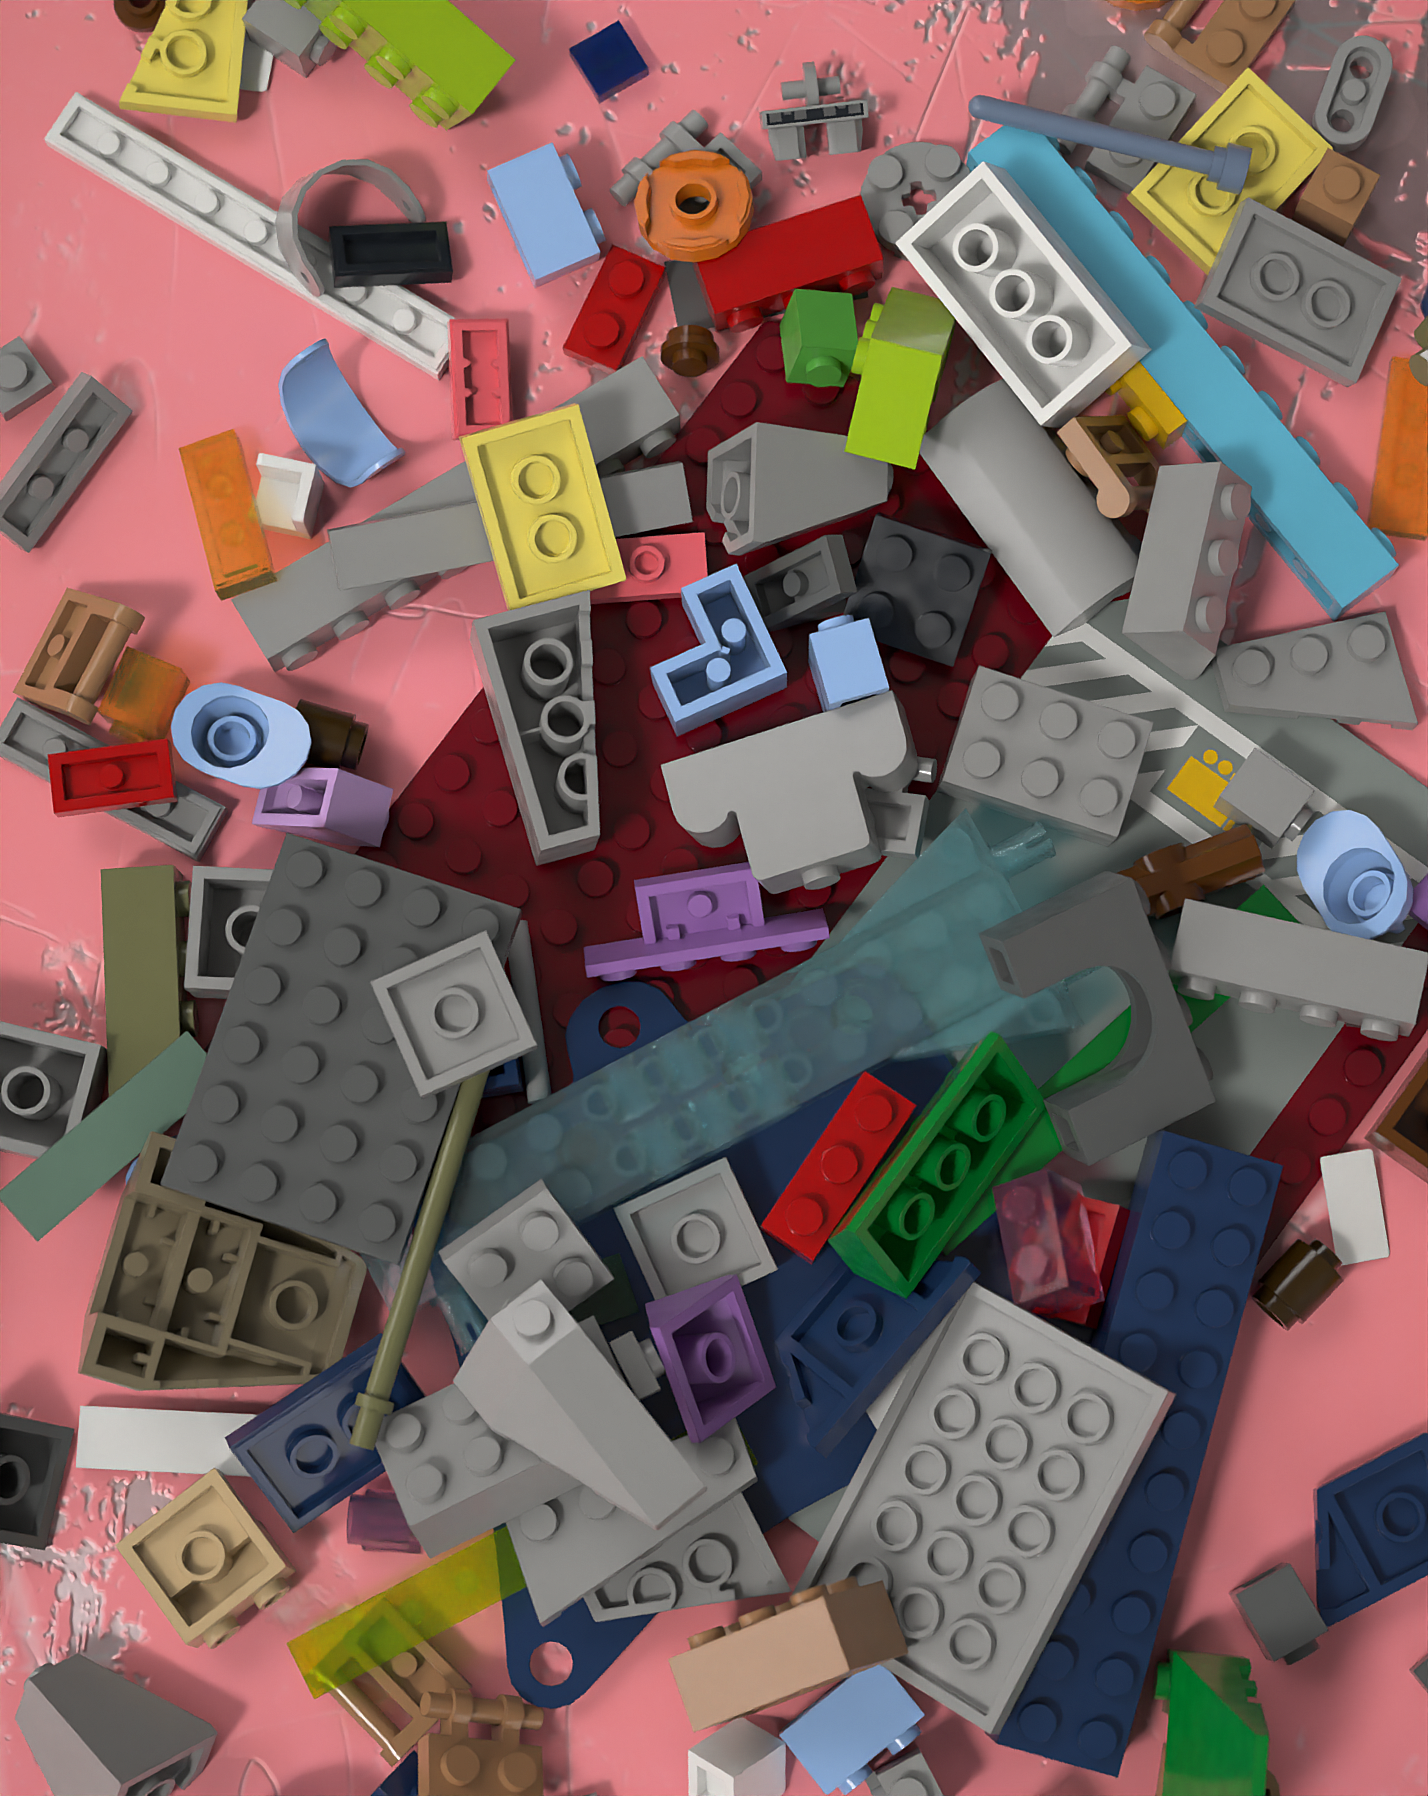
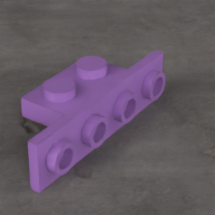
M749 862L634 880L643 938L584 947L587 978L600 976L605 981H618L632 977L636 974L637 969L660 966L664 971H680L694 966L697 963L696 960L720 956L724 961H741L757 954L756 950L780 946L783 951H803L814 947L817 944V940L829 939V929L823 908L764 918L758 881L752 875Z

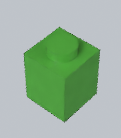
M795 289L780 323L786 382L811 384L816 387H843L852 369L858 344L852 294Z

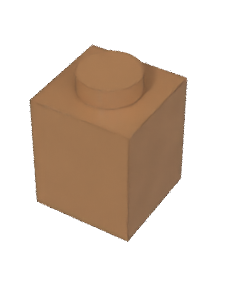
M1328 148L1304 190L1291 220L1344 247L1381 175Z

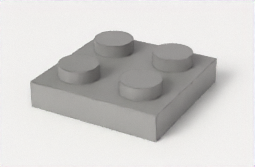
M486 931L370 982L422 1099L538 1048Z
M727 1157L613 1208L655 1300L726 1275L737 1274L740 1285L743 1286L778 1270Z
M542 1178L439 1251L445 1265L488 1320L540 1279L567 1312L614 1279L610 1269Z

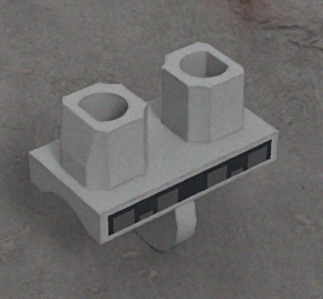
M814 61L802 63L803 80L781 82L782 99L805 98V107L759 112L761 130L768 129L769 143L775 161L807 158L803 125L826 123L829 155L861 152L862 119L869 118L867 100L819 105V96L841 94L839 76L817 78Z

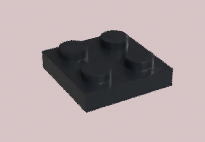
M878 512L854 580L857 593L849 596L843 615H852L854 622L869 618L875 641L953 667L992 550Z

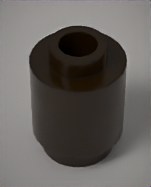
M300 699L296 710L300 712L309 725L312 741L308 759L305 763L323 768H338L342 770V767L357 770L364 750L369 724L356 721V714Z
M1315 1238L1309 1245L1297 1239L1257 1281L1260 1288L1254 1293L1252 1299L1273 1321L1288 1331L1297 1321L1304 1324L1343 1282L1342 1277L1336 1271L1342 1265V1262L1318 1239Z

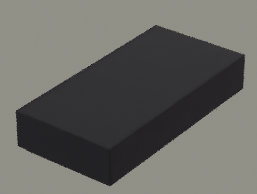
M446 222L329 226L328 240L334 288L452 282L453 267Z

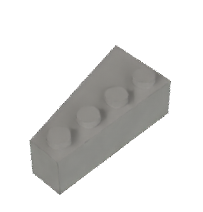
M590 590L482 617L472 622L470 643L536 866L593 851L600 836L597 756L595 751V701H593L592 679L593 653L590 631Z

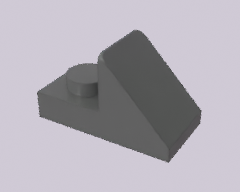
M824 535L744 576L747 588L768 632L844 613L847 605L845 598L857 593L843 535Z

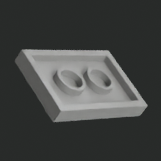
M1248 197L1240 202L1194 308L1324 376L1349 387L1357 383L1402 278Z

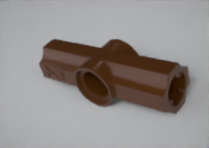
M1247 824L1186 847L1184 843H1177L1161 848L1136 860L1133 863V867L1116 874L1130 877L1139 883L1150 903V913L1146 915L1147 918L1155 916V919L1159 920L1181 913L1185 899L1204 902L1207 900L1206 896L1224 889H1230L1232 886L1254 880L1256 877L1263 875L1265 868L1256 839L1250 832Z

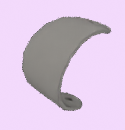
M368 159L340 160L298 179L282 197L275 220L279 250L292 273L313 296L319 297L325 292L323 283L308 261L298 238V212L306 192L324 174L350 175L374 185L398 207L410 222L424 223L426 216L419 201L409 186L391 169Z

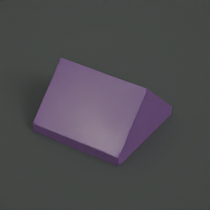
M737 1274L726 1275L645 1304L650 1329L691 1443L702 1442L776 1388Z

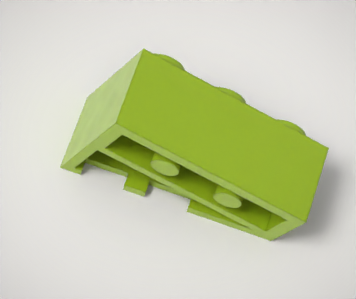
M891 287L884 305L874 303L870 320L867 319L863 336L859 338L851 373L862 375L844 452L911 469L916 468L923 435H925L929 423L930 407L932 402H935L956 325V319L939 298Z

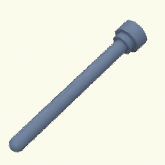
M984 95L974 96L968 105L970 114L976 119L1206 174V181L1217 183V190L1237 195L1241 194L1252 154V148L1229 142L1226 148L1215 145L1214 150L1211 151Z

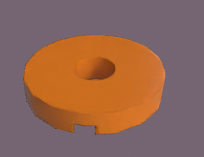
M690 150L671 154L659 162L660 167L654 170L650 176L647 172L639 182L634 204L640 233L653 250L671 260L695 263L718 258L736 247L750 229L754 205L749 180L741 169L739 172L736 167L730 165L728 158L716 152ZM690 197H703L710 202L704 211L697 214H687L679 209L680 204Z

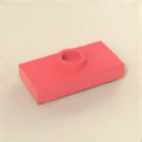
M450 319L447 322L452 440H459V436L513 421L509 319Z
M705 533L616 539L627 580L590 591V604L682 598L681 588L708 576Z

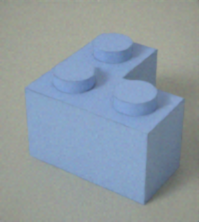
M737 564L681 588L682 606L701 645L650 667L653 686L677 736L787 688V671Z

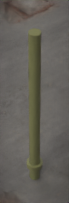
M490 1070L461 1082L364 1394L358 1392L354 1404L360 1406V1410L349 1444L374 1451L384 1415H391L395 1403L389 1402V1398Z

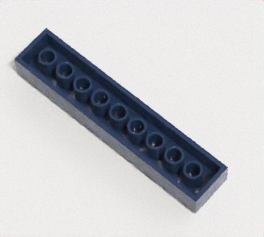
M1157 1131L1147 1137L1128 1206L1130 1215L1098 1326L1094 1331L1090 1346L1174 1392L1176 1396L1000 1734L984 1732L996 1744L1118 1778L1283 1165L1167 1131Z

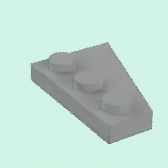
M1386 611L1218 647L1214 658L1211 660L1225 712L1297 719L1299 715L1337 719V723L1359 725L1361 722L1390 724L1393 729L1413 730L1418 724Z

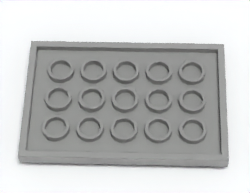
M974 1281L922 1343L792 1595L818 1585L826 1584L827 1586L852 1576H856L859 1586L883 1580L909 1653L880 1665L987 1733L1000 1734L1176 1394Z

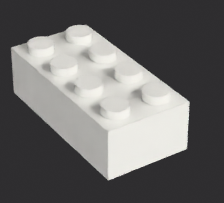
M983 161L895 242L1041 426L1061 429L1152 350L1004 168Z

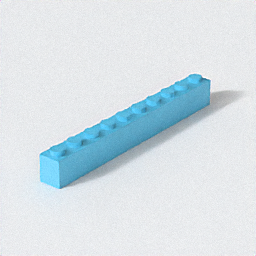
M1005 125L968 152L966 166L972 172L984 161L1006 169L1152 349L1139 361L1187 419L1182 438L1203 463L1221 461L1252 486L1250 496L1251 508L1247 517L1333 622L1388 581L1399 564L1394 559L1396 551L1390 540L1379 529L1373 528L1370 530L1357 515L1358 505L1352 494L1341 483L1335 482L1332 484L1319 469L1320 459L1314 448L1306 439L1301 436L1294 438L1280 421L1283 419V415L1276 402L1265 391L1257 393L1243 376L1245 368L1238 356L1228 346L1223 345L1220 348L1206 332L1208 324L1201 311L1194 308L1195 305L1189 300L1182 303L1168 286L1171 284V280L1163 265L1152 255L1144 257L1132 242L1134 235L1125 219L1114 210L1108 213L1095 197L1097 190L1087 173L1079 166L1071 168L1059 154L1060 145L1057 138Z

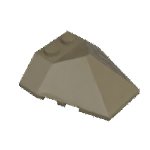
M153 1131L150 1132L120 1197L85 1313L78 1374L136 1391L300 1385L307 1383L341 1360L369 1263L347 1248L163 1187L160 1183L176 1139Z

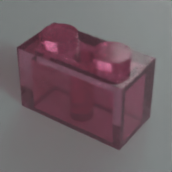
M1045 1168L992 1187L1014 1305L1051 1319L1104 1301L1081 1184Z

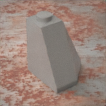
M756 422L708 451L706 509L712 521L724 523L728 531L725 532L722 539L728 554L740 556L860 515L886 502L887 495L893 484L892 465L887 462L844 452L848 436Z
M78 1653L55 1665L53 1663H46L33 1671L23 1685L24 1692L15 1715V1720L54 1796H169L175 1783L180 1789L185 1790L203 1771L218 1734L210 1723Z

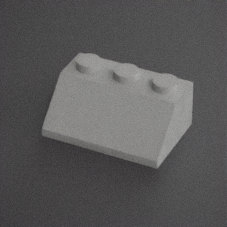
M1221 461L1164 465L1159 467L1122 630L1124 636L1185 680H1197L1216 654L1220 632L1226 622V605L1232 577L1238 567V550L1245 518L1248 516L1251 508L1250 496L1252 486Z

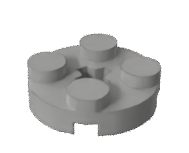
M910 142L895 146L871 161L861 186L860 195L863 198L877 241L886 249L893 251L894 256L909 261L895 242L971 173L969 168L960 160L958 152L953 147L927 142ZM922 189L924 194L932 195L935 201L927 204V213L916 215L913 206H903L902 199L910 197L911 190Z

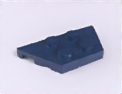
M957 1256L954 1257L953 1262L935 1260L909 1297L905 1299L854 1274L842 1260L775 1339L782 1363L790 1370L789 1384L795 1403L803 1409L810 1430L806 1434L808 1443L825 1458L829 1456L978 1278L981 1272L971 1261L965 1257Z
M1421 1433L1313 1489L1317 1611L1327 1628L1428 1576V1433Z

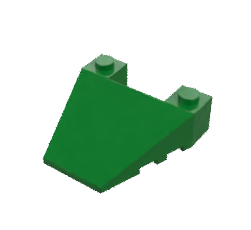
M1167 1648L1166 1662L1156 1661L1153 1679V1699L1163 1700L1162 1712L1169 1715L1162 1796H1265L1269 1732L1261 1703H1252L1247 1700L1248 1697L1256 1698L1257 1695L1256 1682L1249 1680V1675L1251 1674L1250 1659L1237 1655Z

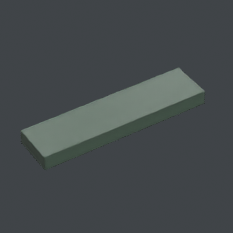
M188 1031L178 1037L0 1190V1201L36 1242L139 1155L150 1132L163 1134L186 1114L207 1053Z

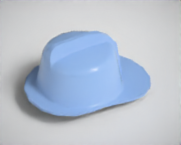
M222 682L203 685L187 694L175 709L171 724L173 744L184 761L197 770L215 778L242 787L256 789L278 786L295 776L307 761L312 744L309 725L298 710L274 698L250 691L241 686Z
M1352 810L1332 811L1316 819L1303 834L1297 850V872L1303 888L1328 928L1334 932L1370 940L1380 935H1385L1388 932L1395 934L1403 932L1405 930L1403 921L1412 907L1414 890L1410 876L1405 871L1402 862L1380 828L1368 816Z

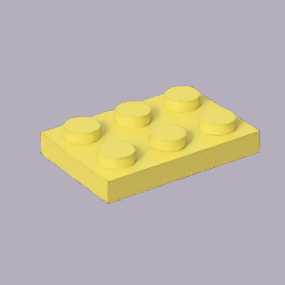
M1249 67L1178 141V143L1211 151L1214 150L1215 145L1226 148L1228 142L1252 148L1250 164L1241 194L1237 195L1217 190V183L1206 181V174L1158 163L1126 197L1132 205L1206 275L1210 272L1240 202L1249 197L1276 211L1318 166L1328 148L1333 149L1327 141Z
M573 403L459 436L508 611L587 590L592 591L627 580L579 404Z

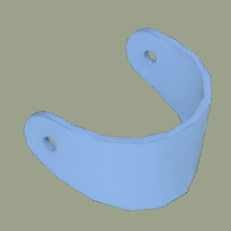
M321 339L296 355L281 372L278 388L280 403L288 425L306 455L317 465L321 472L334 482L350 488L355 487L405 455L404 449L402 447L397 449L364 409L339 370L331 354L329 342L326 339Z

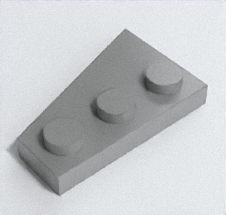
M741 1492L694 1525H688L663 1542L662 1547L643 1560L638 1559L609 1579L610 1582L599 1590L583 1598L595 1622L792 1591Z

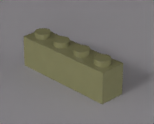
M174 865L101 869L109 1097L184 1032L188 1031L192 1037L198 1036L199 1017L197 1003L195 1000L188 1001L187 990L184 988L187 954L184 917H189L192 883L191 881H183V874Z

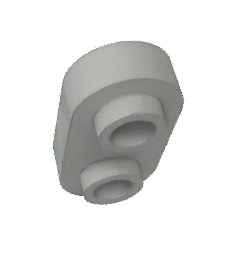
M1355 36L1340 45L1332 61L1315 109L1312 128L1333 147L1332 150L1335 152L1345 153L1353 151L1366 141L1393 67L1392 56L1388 48L1374 37ZM1356 65L1363 66L1368 70L1369 77L1358 79L1352 75L1350 68ZM1335 118H1343L1350 123L1351 129L1345 132L1338 131L1333 127L1331 121Z

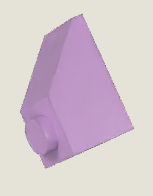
M302 767L295 776L283 784L260 789L252 824L262 828L340 845L380 847L383 831L389 820V806L394 789L338 768Z

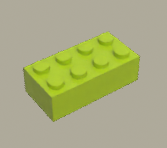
M284 0L296 9L300 10L303 6L321 21L319 29L332 43L342 49H347L348 46L354 49L367 61L364 65L366 71L386 88L392 89L395 85L412 100L409 106L414 114L433 128H437L440 124L445 130H448L471 116L516 61L448 0Z

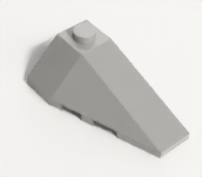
M541 1279L488 1321L453 1379L455 1385L492 1431L509 1441L513 1440L533 1452L546 1464L556 1470L561 1469L592 1488L597 1495L657 1531L708 1490L593 1342Z

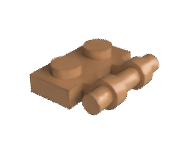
M448 1688L445 1693L424 1692L420 1702V1713L423 1717L440 1719V1734L427 1733L418 1740V1796H544L542 1746L520 1744L519 1738L520 1729L537 1731L541 1728L544 1720V1710L542 1707L523 1703L521 1697L500 1694L495 1700L473 1697L471 1692L466 1689ZM469 1722L491 1725L492 1740L469 1738Z

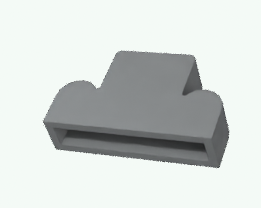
M893 690L662 764L661 768L672 810L678 823L701 845L711 848L723 847L733 842L741 833L753 877L769 893L777 894L803 885L806 889L810 890L824 888L840 880L839 874L879 861L882 854L865 795V789L872 787L873 790L889 793L906 787L915 776L918 759L904 707Z

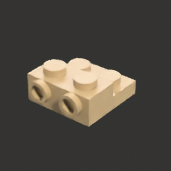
M216 1468L210 1470L115 1545L184 1643L195 1648H199L202 1644L206 1643L210 1649H214L230 1639L241 1628L235 1618L253 1604H256L260 1610H264L281 1599L291 1588L285 1579L296 1571L262 1522L254 1518L222 1472Z

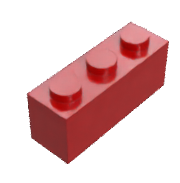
M861 195L750 230L736 247L718 258L693 263V268L715 332L729 328L731 332L738 333L760 325L764 321V316L786 310L795 289L828 292L841 291L842 293H850L852 296L871 289L876 284L875 280L882 278L884 258Z
M864 1071L762 1223L760 1230L812 1264L912 1115L916 1105Z

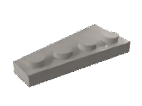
M735 1418L700 1443H691L689 1435L671 1441L708 1490L658 1531L597 1495L592 1488L585 1484L506 1522L539 1623L543 1627L562 1615L561 1612L586 1595L590 1596L609 1583V1579L638 1559L643 1560L662 1547L663 1542L688 1525H694L758 1481Z

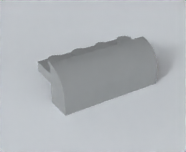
M1001 379L969 397L923 436L920 454L987 547L992 550L995 558L1051 635L1056 637L1083 626L1114 598L1131 592L1142 542L1136 536L1130 534L1118 518L1106 517L1099 511L1096 501L1099 490L1088 477L1080 474L1070 464L1065 454V450L1068 448L1066 444L1057 436L1052 427L1041 426L1006 381Z

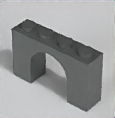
M1104 871L978 933L999 988L1025 999L1079 971L1096 966H1108L1119 976L1128 992L1131 1004L1130 1030L1124 1046L1115 1059L1097 1073L1043 1099L1064 1154L1088 1166L1216 1102L1209 1083L1213 1079L1211 1065L1202 1050L1195 1046L1188 1028L1192 1024L1190 1009L1183 997L1178 992H1175L1167 972L1171 969L1170 956L1161 940L1153 935L1146 916L1150 913L1149 900L1138 882L1130 877L1110 871Z

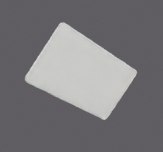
M1363 1149L1322 1157L1320 1165L1335 1255L1341 1260V1266L1388 1257L1390 1252L1373 1151L1371 1149Z

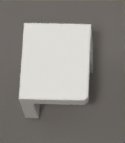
M259 453L256 466L261 474V481L251 518L253 527L311 539L325 484L317 465Z
M743 1717L729 1722L688 1750V1796H782L785 1792L786 1743Z

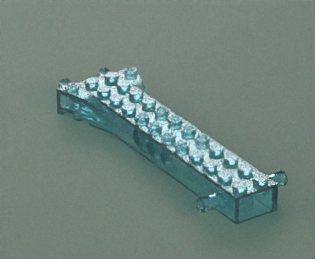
M965 808L870 908L838 945L470 1137L416 1313L430 1305L432 1308L438 1306L460 1348L461 1355L470 1353L475 1341L467 1325L471 1323L479 1338L488 1320L445 1265L439 1251L541 1178L577 1227H580L860 1079L864 1071L871 1073L890 1063L967 1051L970 1046L990 1031L1000 1034L1006 1044L1056 1034L1059 1036L1077 1033L1084 1023L1067 994L1069 993L1068 986L1105 966H1096L1079 971L1024 999L999 988L978 934L1022 912L1009 888V878L1047 858L1056 856V851L1050 838L1027 849L1030 845L1044 839L1043 835L1047 832L1042 824L1036 821L1032 823V826L991 846L988 842H984ZM423 1201L400 1266L360 1253L389 1312Z

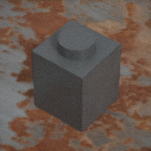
M1281 1562L1229 1592L1231 1599L1262 1653L1270 1661L1275 1662L1282 1657L1287 1665L1300 1661L1320 1648L1315 1638L1329 1631L1290 1563Z

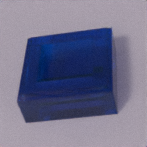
M619 20L569 48L570 58L599 104L649 75L647 64Z

